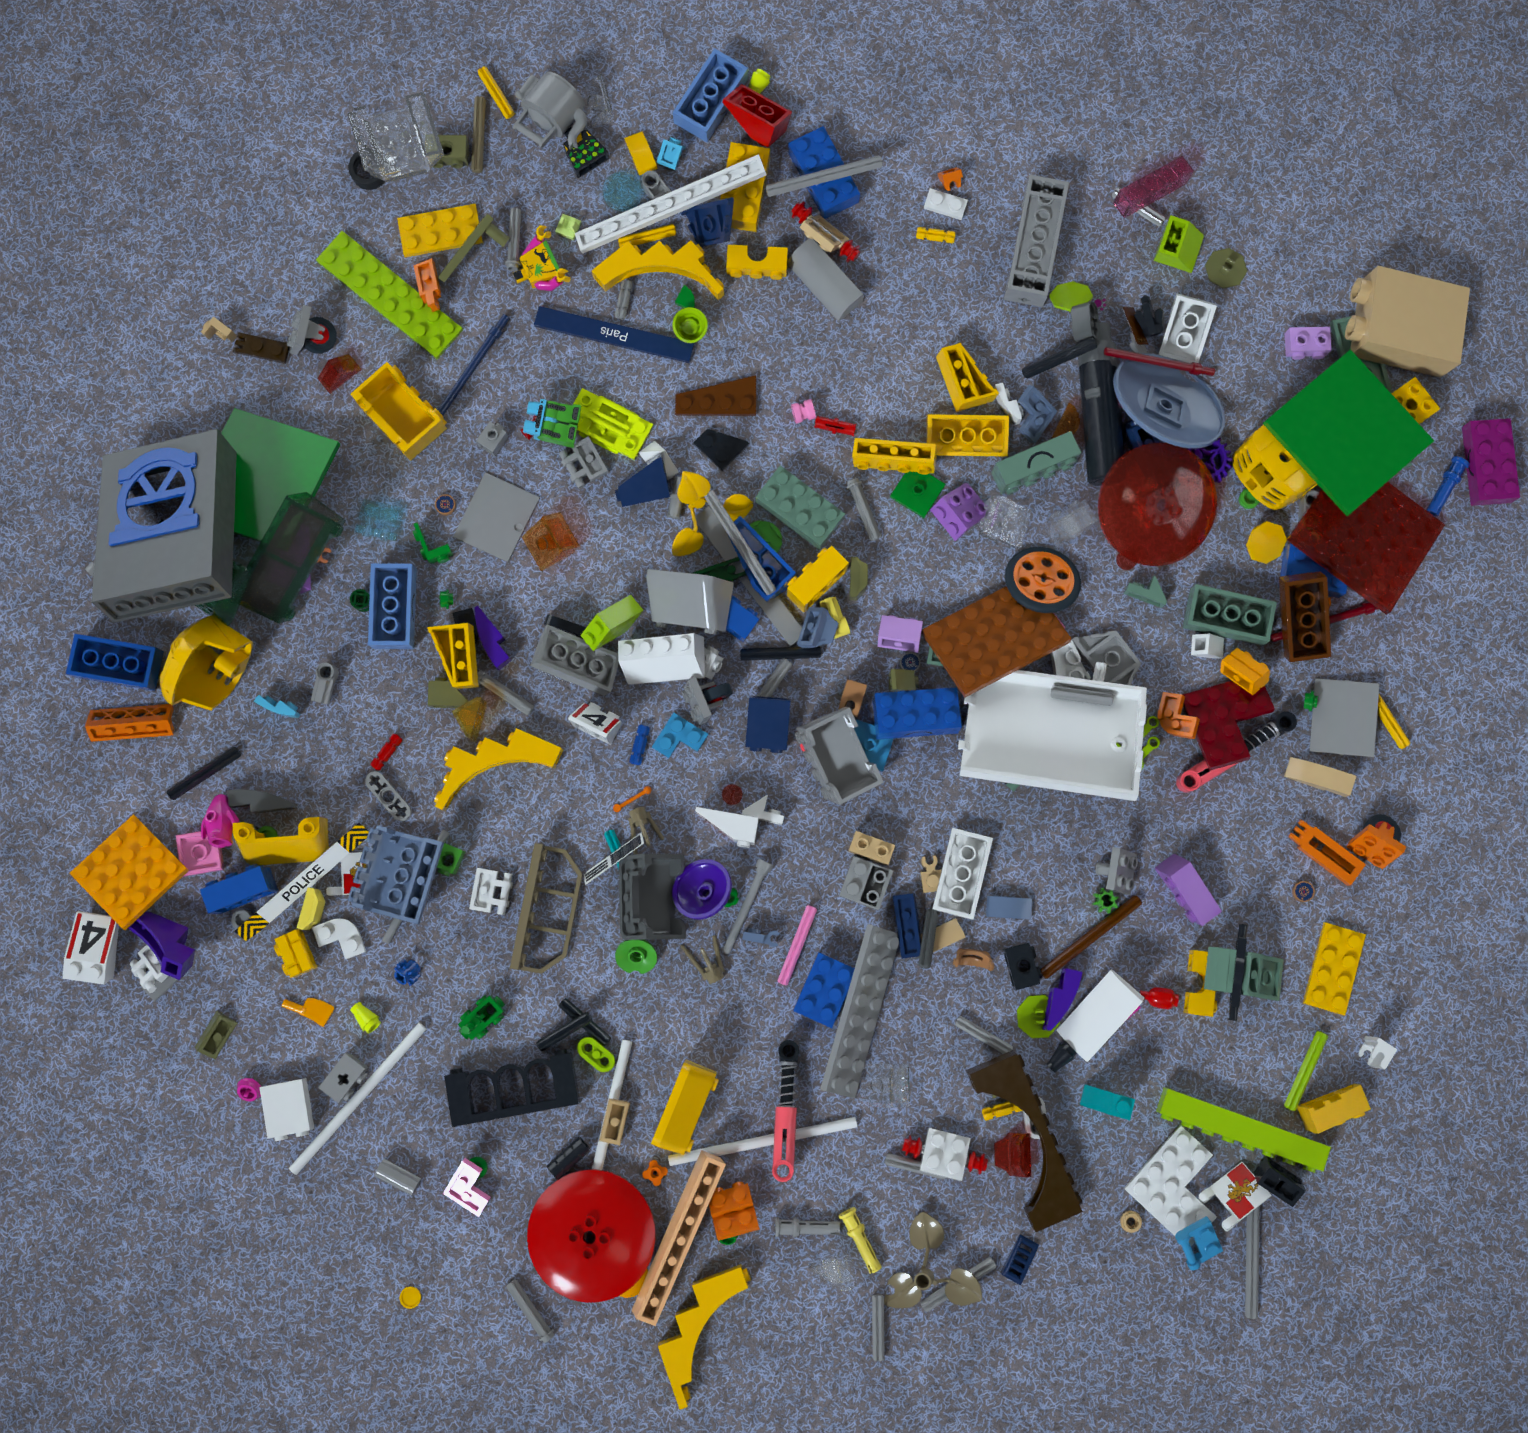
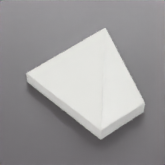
M653 441L638 452L645 462L662 453L668 480L679 473L667 452L656 441Z

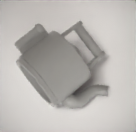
M546 72L540 79L534 75L529 76L522 87L515 93L516 98L522 101L521 106L524 111L513 125V129L515 131L518 130L539 144L540 148H543L553 136L562 137L575 120V124L568 134V145L570 150L573 147L578 148L577 137L587 124V117L583 111L585 102L580 93L567 80L556 73ZM527 116L536 126L548 132L544 138L522 124Z

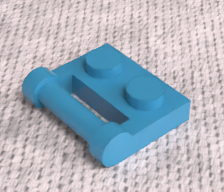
M1207 1216L1178 1231L1175 1235L1177 1243L1182 1246L1186 1255V1263L1190 1270H1197L1200 1268L1201 1263L1223 1252L1212 1223ZM1191 1237H1193L1199 1251L1196 1254L1193 1253L1189 1243Z

